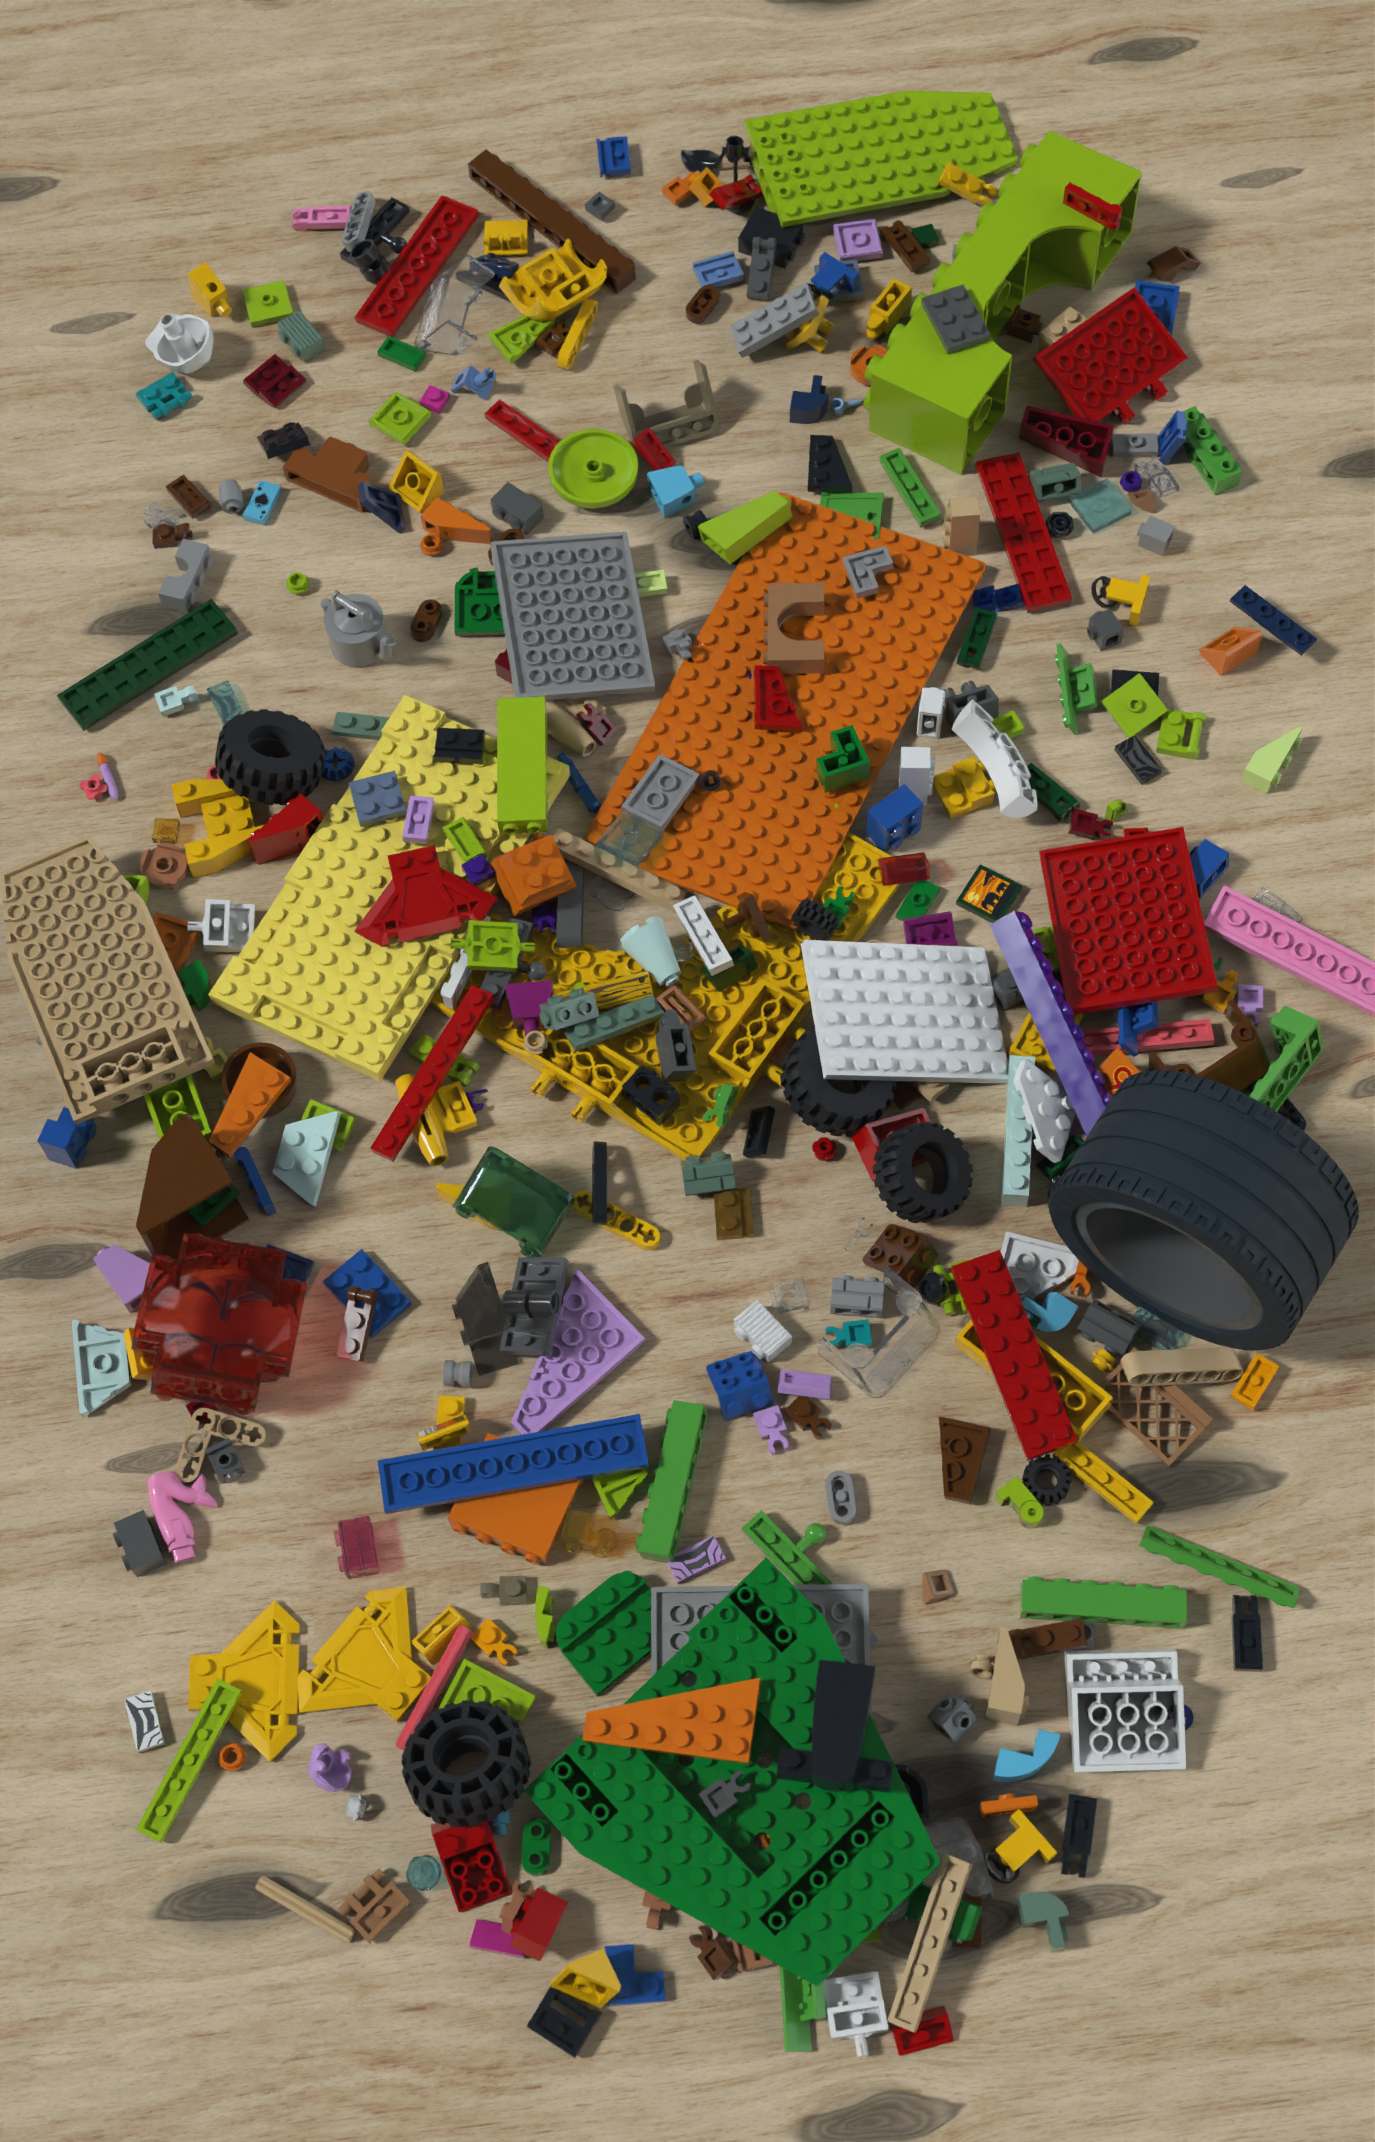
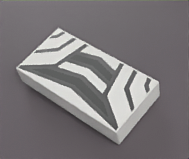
M148 1691L124 1699L137 1752L141 1753L165 1745L153 1693Z

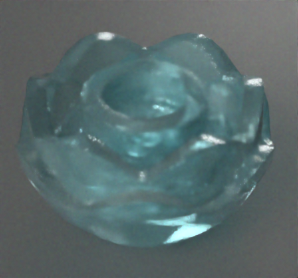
M431 1855L414 1857L406 1871L408 1882L414 1889L419 1891L434 1888L441 1877V1866ZM422 1871H426L427 1874L423 1876Z

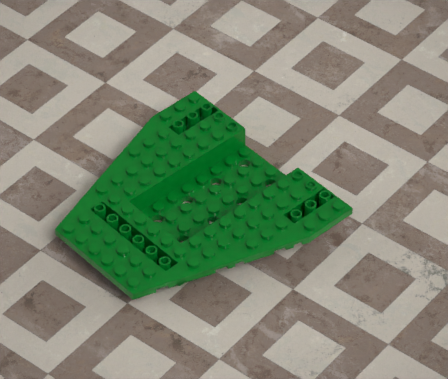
M766 1557L687 1633L690 1640L624 1703L629 1704L760 1678L761 1683L750 1764L694 1757V1762L690 1766L685 1767L680 1764V1755L584 1742L582 1734L523 1791L579 1854L818 1987L941 1864V1861L894 1763L890 1793L855 1788L844 1792H832L814 1786L813 1783L777 1779L776 1773L780 1748L812 1752L813 1711L819 1660L846 1662L824 1616ZM689 1672L697 1676V1681L692 1687H686L682 1684L683 1676ZM869 1713L867 1734L861 1758L892 1761ZM762 1753H769L772 1756L773 1761L768 1768H761L757 1764V1759ZM741 1770L744 1775L737 1780V1785L743 1787L750 1783L752 1788L747 1793H737L735 1798L739 1803L715 1819L699 1794L721 1778L728 1784L731 1776ZM800 1794H807L811 1797V1805L807 1809H799L795 1804L796 1798ZM760 1833L768 1834L771 1842L766 1849H758L755 1845V1839Z

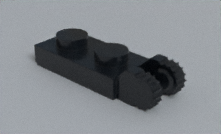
M1233 1595V1615L1231 1621L1234 1671L1261 1672L1263 1670L1260 1615H1258L1257 1595H1250L1248 1607L1250 1615H1241L1240 1595Z
M1069 1794L1061 1850L1063 1852L1061 1874L1067 1875L1070 1870L1069 1861L1070 1853L1081 1855L1077 1873L1078 1877L1085 1878L1088 1856L1091 1854L1097 1806L1096 1798Z

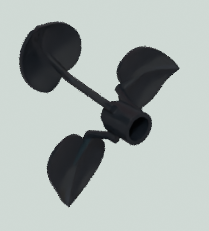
M739 136L727 138L726 147H722V153L719 158L714 152L709 150H681L682 162L690 172H696L697 170L701 172L706 167L712 172L713 167H719L725 154L728 161L734 163V182L738 181V162L741 158L745 163L749 162L750 166L753 167L748 154L749 146L744 147L743 139ZM754 200L726 210L747 212L753 207Z

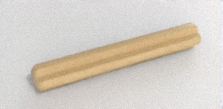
M265 1876L258 1880L255 1888L259 1892L342 1941L349 1943L352 1940L355 1930L351 1926Z

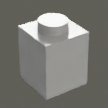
M1149 516L1146 524L1141 523L1138 529L1137 536H1140L1138 546L1163 556L1173 539L1175 526Z

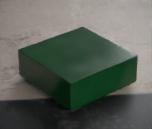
M933 224L912 228L911 234L922 248L938 245L939 239Z

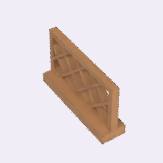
M1134 1347L1130 1352L1138 1350ZM1120 1363L1099 1385L1103 1390L1106 1387L1118 1388V1401H1112L1111 1406L1107 1410L1170 1467L1212 1425L1213 1419L1176 1385L1151 1386L1155 1390V1400H1140L1139 1387H1136L1137 1400L1121 1401L1120 1387L1130 1385L1129 1382H1120V1372L1123 1370ZM1117 1376V1382H1111ZM1158 1394L1165 1400H1158ZM1156 1404V1418L1140 1419V1405ZM1159 1404H1170L1174 1407L1175 1418H1159ZM1112 1405H1118V1411ZM1121 1405H1137V1419H1126L1122 1416ZM1178 1412H1179L1184 1418H1178ZM1175 1422L1176 1437H1160L1159 1423ZM1178 1422H1190L1197 1430L1191 1436L1179 1437ZM1131 1423H1138V1430ZM1140 1423H1156L1157 1437H1145L1141 1433ZM1150 1441H1157V1447ZM1160 1441H1176V1451L1170 1458L1160 1451ZM1179 1441H1185V1442L1179 1447Z

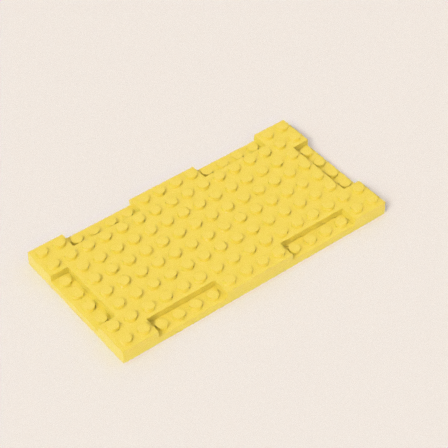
M406 695L403 696L382 728V737L353 781L395 770L406 813L410 796L434 797L435 804L427 844L403 842L402 835L406 815L360 827L349 786L339 803L331 806L285 876L286 884L239 956L232 957L208 994L212 1004L379 1082L383 1079L458 958L461 949H450L451 938L466 939L468 934V921L460 922L462 929L400 943L399 937L389 939L390 946L380 947L355 933V929L393 879L388 855L435 845L440 868L470 883L461 867L464 863L444 834L442 827L464 817L487 852L485 859L489 864L495 857L528 844L533 836L531 833H517L515 835L499 833L497 823V739L486 735L482 764L435 762L434 754L438 728H472L447 718L444 711ZM547 756L549 811L570 777L569 765ZM495 877L476 886L493 896H496L500 890ZM468 908L458 910V913L468 911ZM396 925L388 926L386 929L395 928Z

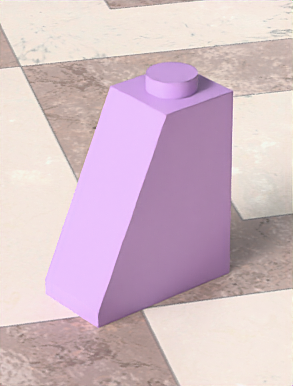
M115 1244L101 1249L97 1256L93 1258L97 1267L129 1313L173 1285L165 1271Z

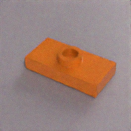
M1015 1794L1000 1795L999 1800L981 1802L979 1806L980 1815L982 1818L1014 1814L1018 1809L1022 1813L1033 1812L1038 1806L1037 1795L1015 1797Z

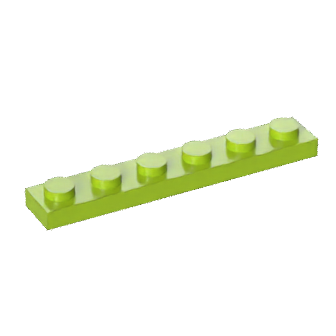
M217 1678L137 1826V1831L160 1843L163 1842L241 1697L242 1690Z

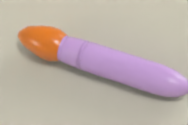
M98 752L97 764L100 767L108 792L114 800H117L119 793L108 766V760L103 753Z

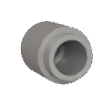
M233 479L222 481L219 487L221 508L226 513L236 514L244 507L241 486Z

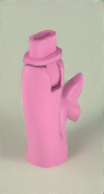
M174 1471L155 1474L147 1480L149 1499L158 1529L165 1545L168 1547V1553H172L175 1563L194 1559L193 1547L196 1544L193 1540L194 1529L188 1515L173 1501V1498L185 1503H195L199 1506L216 1508L217 1503L215 1499L205 1491L207 1487L206 1478L201 1474L191 1487H186Z

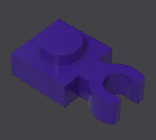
M546 901L531 909L534 925H538L540 933L544 932L543 929L545 927H552V930L556 931L557 911L554 901Z

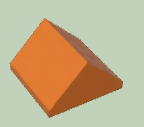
M1233 627L1200 648L1199 652L1222 676L1258 652L1262 632L1261 630Z

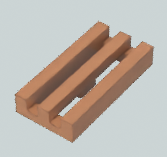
M675 984L655 998L664 1012L672 1009L664 1001L666 999L689 1023L690 1033L693 1028L697 1029L700 1023L706 1022L705 1015ZM672 993H673V994L688 1008V1010L696 1017L695 1020L684 1010V1008H683L680 1004H678V1003L671 997V994H672ZM678 1016L680 1018V1024H686V1022L680 1016Z

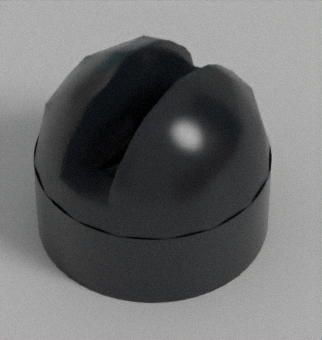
M714 770L705 771L701 777L702 787L707 791L718 789L720 786L719 774ZM710 776L713 777L714 783H711V784H710V781H709V777H710Z

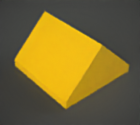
M405 450L388 490L399 493L400 499L419 513H422L437 497L439 498L444 493L441 474L411 451Z
M604 1948L568 1963L549 1984V1986L598 2008L603 2007L621 1988V1984Z

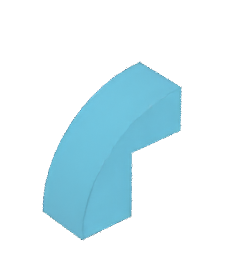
M1039 1729L1032 1756L1000 1748L993 1781L1015 1782L1036 1774L1051 1759L1059 1742L1060 1734Z

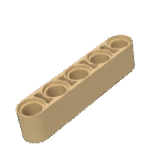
M1229 1347L1134 1351L1124 1355L1120 1360L1129 1385L1132 1387L1231 1382L1243 1375V1369L1235 1350Z

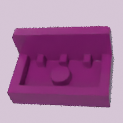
M951 911L903 919L906 944L958 945L955 938Z

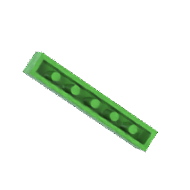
M673 1400L672 1408L667 1410L666 1424L668 1425L666 1433H662L660 1439L661 1455L660 1458H656L654 1464L656 1476L654 1483H650L648 1489L650 1501L648 1508H645L642 1514L643 1531L642 1534H638L636 1540V1549H638L643 1559L673 1563L708 1418V1412L702 1404Z
M1031 1576L1027 1580L1023 1579L1021 1584L1020 1618L1055 1621L1082 1618L1086 1623L1183 1629L1187 1623V1590H1180V1587L1174 1585L1163 1586V1589L1152 1588V1585L1144 1583L1137 1584L1136 1587L1125 1586L1123 1582H1110L1109 1585H1100L1094 1580L1071 1583V1580L1066 1578L1044 1581L1042 1577Z

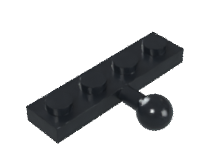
M391 197L371 219L365 240H373L377 247L384 242L390 245L391 250L395 254H400L407 244L406 240L402 237L393 238L389 234L409 214V206ZM344 248L340 252L341 259L357 267L350 258V252Z

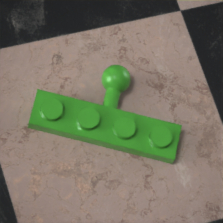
M762 1510L742 1527V1531L794 1585L833 1584L803 1554L812 1544H820L825 1540L826 1529L823 1525L819 1523L810 1524L805 1530V1537L796 1545Z

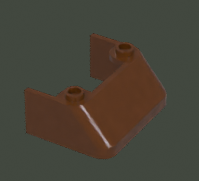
M1231 999L1227 1002L1226 1018L1234 1027L1231 1032V1039L1237 1048L1198 1074L1187 1064H1177L1169 1070L1201 1076L1244 1092L1251 1085L1256 1084L1259 1079H1263L1270 1067V1060L1256 1029ZM1154 1051L1149 1053L1148 1068L1150 1071L1168 1070Z

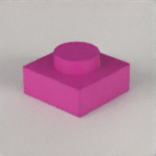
M429 385L419 402L422 407L440 414L450 399V395L447 391Z

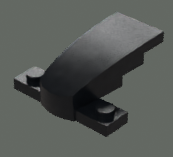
M819 1660L813 1711L812 1752L780 1748L776 1773L777 1779L813 1783L814 1786L832 1792H844L855 1788L890 1793L893 1761L861 1758L871 1708L875 1666Z

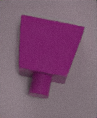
M552 980L505 984L515 1029H524L526 1036L531 1031H539V1028H545L540 1020V1004L548 1002L547 998L552 997V994H554Z

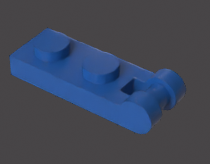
M239 1147L234 1155L239 1167L248 1172V1174L243 1176L249 1189L254 1187L257 1195H254L253 1198L258 1209L264 1208L267 1216L276 1213V1209L249 1150L246 1147Z

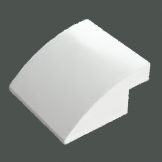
M1174 1648L1064 1651L1068 1719L1074 1772L1186 1769L1183 1684L1178 1680L1177 1651ZM1173 1705L1174 1719L1166 1720L1167 1710Z

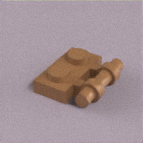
M380 1868L371 1876L368 1874L363 1879L364 1883L353 1894L349 1893L344 1898L346 1901L338 1908L344 1916L353 1909L358 1913L350 1923L369 1944L411 1904L409 1899L392 1881L383 1889L381 1888L379 1883L386 1875ZM373 1891L376 1896L363 1907L360 1902Z

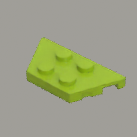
M646 1468L591 1477L609 1519H613L649 1477Z

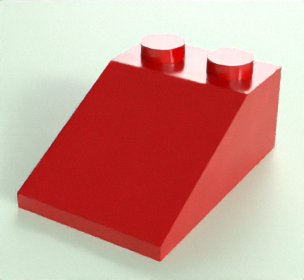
M925 1108L867 1123L851 1136L872 1181L876 1180V1175L873 1174V1165L876 1164L874 1156L876 1151L880 1150L879 1145L882 1140L887 1139V1136L892 1132L909 1125L924 1121L931 1122ZM915 1152L912 1159V1167L927 1160Z

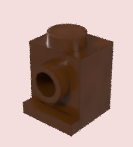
M1016 305L1008 321L1007 335L1032 343L1035 335L1039 336L1042 330L1041 316L1023 310L1020 305Z

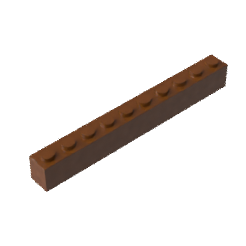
M486 149L468 163L471 180L522 220H528V224L558 248H561L566 239L569 238L577 257L587 267L593 269L597 266L599 260L603 259L607 266L604 284L618 294L636 279L635 264L630 258L623 256L616 247L609 245L599 234L596 235L585 223L578 221L571 212L565 211L555 200L547 197L541 189L534 187L527 178L516 173L511 166H507L496 154L493 155Z

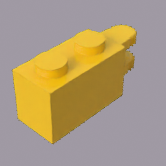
M893 278L870 306L869 320L866 322V337L869 340H876L883 332L888 334L910 307L912 297L911 286Z

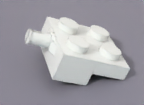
M206 899L203 922L188 921V931H202L204 951L241 952L254 933L255 904H232L230 900Z
M878 1971L825 1979L824 1993L827 2003L826 2013L831 2041L844 2038L855 2040L857 2057H862L860 2045H862L864 2057L869 2056L866 2038L872 2034L888 2032Z

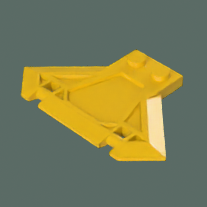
M406 1586L370 1590L364 1597L370 1602L364 1611L356 1606L311 1659L316 1665L312 1672L309 1674L303 1669L298 1674L299 1713L377 1705L395 1721L399 1722L422 1695L431 1678L429 1674L412 1661ZM379 1610L382 1614L375 1621L372 1617ZM326 1673L329 1677L321 1684L318 1680Z
M274 1600L220 1654L190 1655L188 1710L190 1712L200 1711L217 1678L242 1690L243 1693L228 1721L269 1762L297 1736V1725H289V1716L298 1715L300 1645L291 1644L292 1635L300 1634V1624ZM275 1636H281L280 1644H274ZM278 1716V1725L272 1726V1717Z

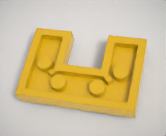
M1029 1012L1009 1050V1055L1035 1057L1036 1067L1054 1074L1056 1071L1054 1064ZM1085 1013L1072 1016L1076 1025L1079 1026Z

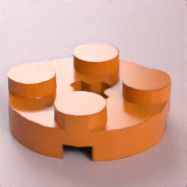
M873 345V348H866V346L858 348L851 356V376L859 383L871 387V382L865 380L867 364L876 354L884 357L888 349L879 345Z

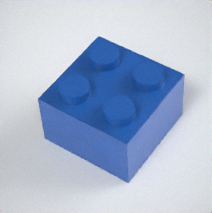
M905 784L867 811L866 835L885 853L891 849L895 850L902 844L904 839L908 836L912 837L920 831L923 802Z

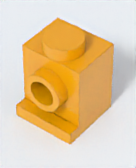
M706 167L701 172L697 170L689 178L691 184L688 188L702 201L701 205L705 207L713 201L709 195L713 188L723 186L724 184Z

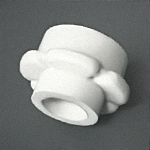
M362 1794L349 1796L345 1817L353 1818V1821H356L358 1817H363L366 1800H361Z

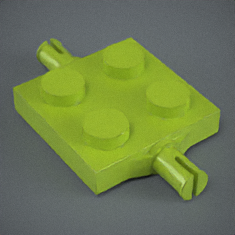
M469 920L466 939L451 938L450 949H465L467 969L516 972L519 953H534L535 943L520 942L518 923Z

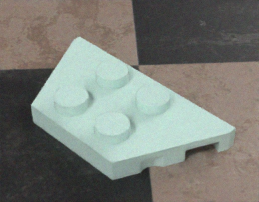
M335 1111L285 1125L272 1172L314 1207L317 1205L341 1116L339 1112Z
M72 1320L79 1412L84 1417L131 1386L130 1365L123 1333L114 1330L107 1331L100 1326L94 1325L93 1327L83 1324L78 1320Z

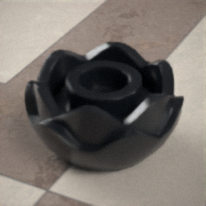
M1053 512L1046 519V527L1049 534L1055 538L1068 536L1074 529L1073 518L1066 512Z
M930 1272L923 1276L918 1285L921 1298L931 1305L941 1302L947 1291L944 1277L936 1274L937 1272Z

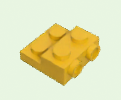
M975 756L952 764V769L934 775L932 787L949 819L993 803L994 793H996L994 782L991 779L987 781L984 775L986 774L985 766L981 761L977 762Z

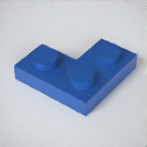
M633 1944L605 1946L607 1957L621 1984L620 1991L608 2001L609 2007L666 2002L663 1971L635 1973Z

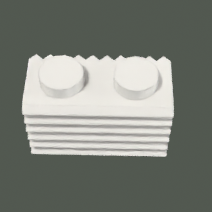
M935 687L922 688L916 734L918 737L940 738L946 694L944 690Z
M758 1300L734 1319L735 1328L733 1330L741 1341L747 1340L752 1345L751 1351L760 1360L764 1358L770 1363L792 1343V1336Z

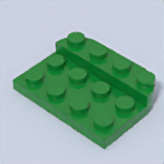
M478 568L469 569L470 572L463 575L455 584V636L505 635L495 572L478 571Z
M623 1571L609 1577L568 1610L556 1626V1639L561 1653L596 1696L601 1694L651 1652V1589L642 1577L631 1571Z

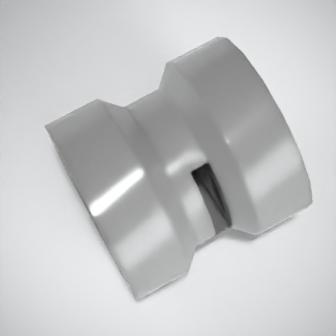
M445 1360L443 1371L444 1386H453L457 1382L462 1387H471L472 1361H463L457 1365L454 1360Z

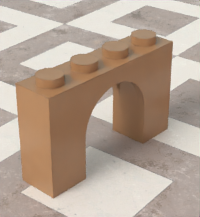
M824 583L768 584V593H764V607H768V612H764V626H768V631H763L764 645H768V650H763V665L778 666L781 674L824 673V640H793L783 635L779 630L781 625L792 617L824 615Z

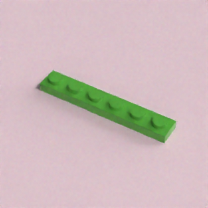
M1146 1526L1139 1546L1145 1548L1148 1552L1163 1555L1177 1564H1185L1195 1568L1201 1574L1212 1575L1222 1579L1228 1585H1237L1248 1590L1253 1595L1264 1596L1280 1606H1288L1294 1609L1299 1596V1586L1151 1526Z

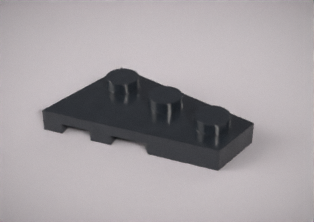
M810 435L808 492L853 493V486L832 435Z

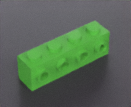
M1196 406L1182 411L1185 412L1188 428L1184 435L1186 440L1181 445V448L1212 492L1217 495L1239 485L1242 474L1241 466L1233 460L1227 446L1223 445L1219 440L1217 432L1211 429L1205 415L1200 413Z

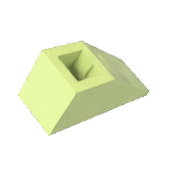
M1297 727L1255 751L1245 768L1241 782L1265 793H1268L1272 786L1276 787L1282 776L1280 774L1281 769H1287L1292 760L1291 752L1293 750L1297 751L1303 739L1300 738L1302 728Z

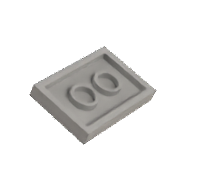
M659 754L621 806L622 812L663 832L699 782L700 774Z

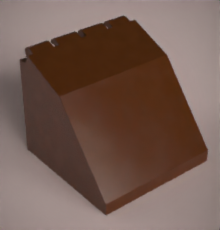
M184 1114L181 1118H177L151 1150L136 1228L153 1259L163 1271L250 1220L237 1198L203 1228L186 1212V1210L233 1184L190 1114Z

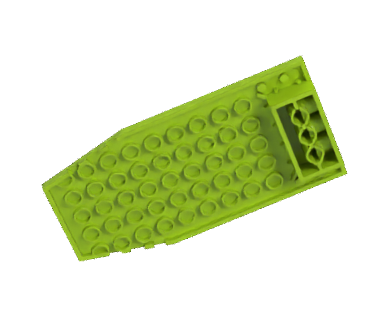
M905 90L745 119L744 127L750 140L748 152L769 211L777 214L782 227L945 197L951 194V190L943 187L938 182L948 162L981 180L991 173L995 175L1017 165L1018 157L991 92Z

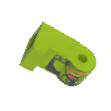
M1017 1476L996 1492L995 1500L1001 1506L1007 1502L1018 1514L1019 1522L1023 1527L1032 1529L1040 1524L1044 1514L1043 1508Z

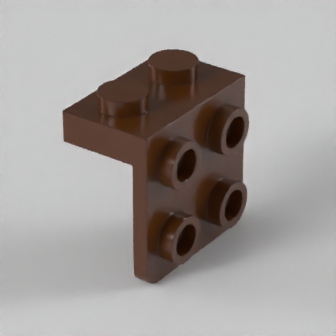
M890 1224L863 1257V1262L866 1266L891 1275L901 1290L910 1294L939 1254L927 1236L895 1224Z

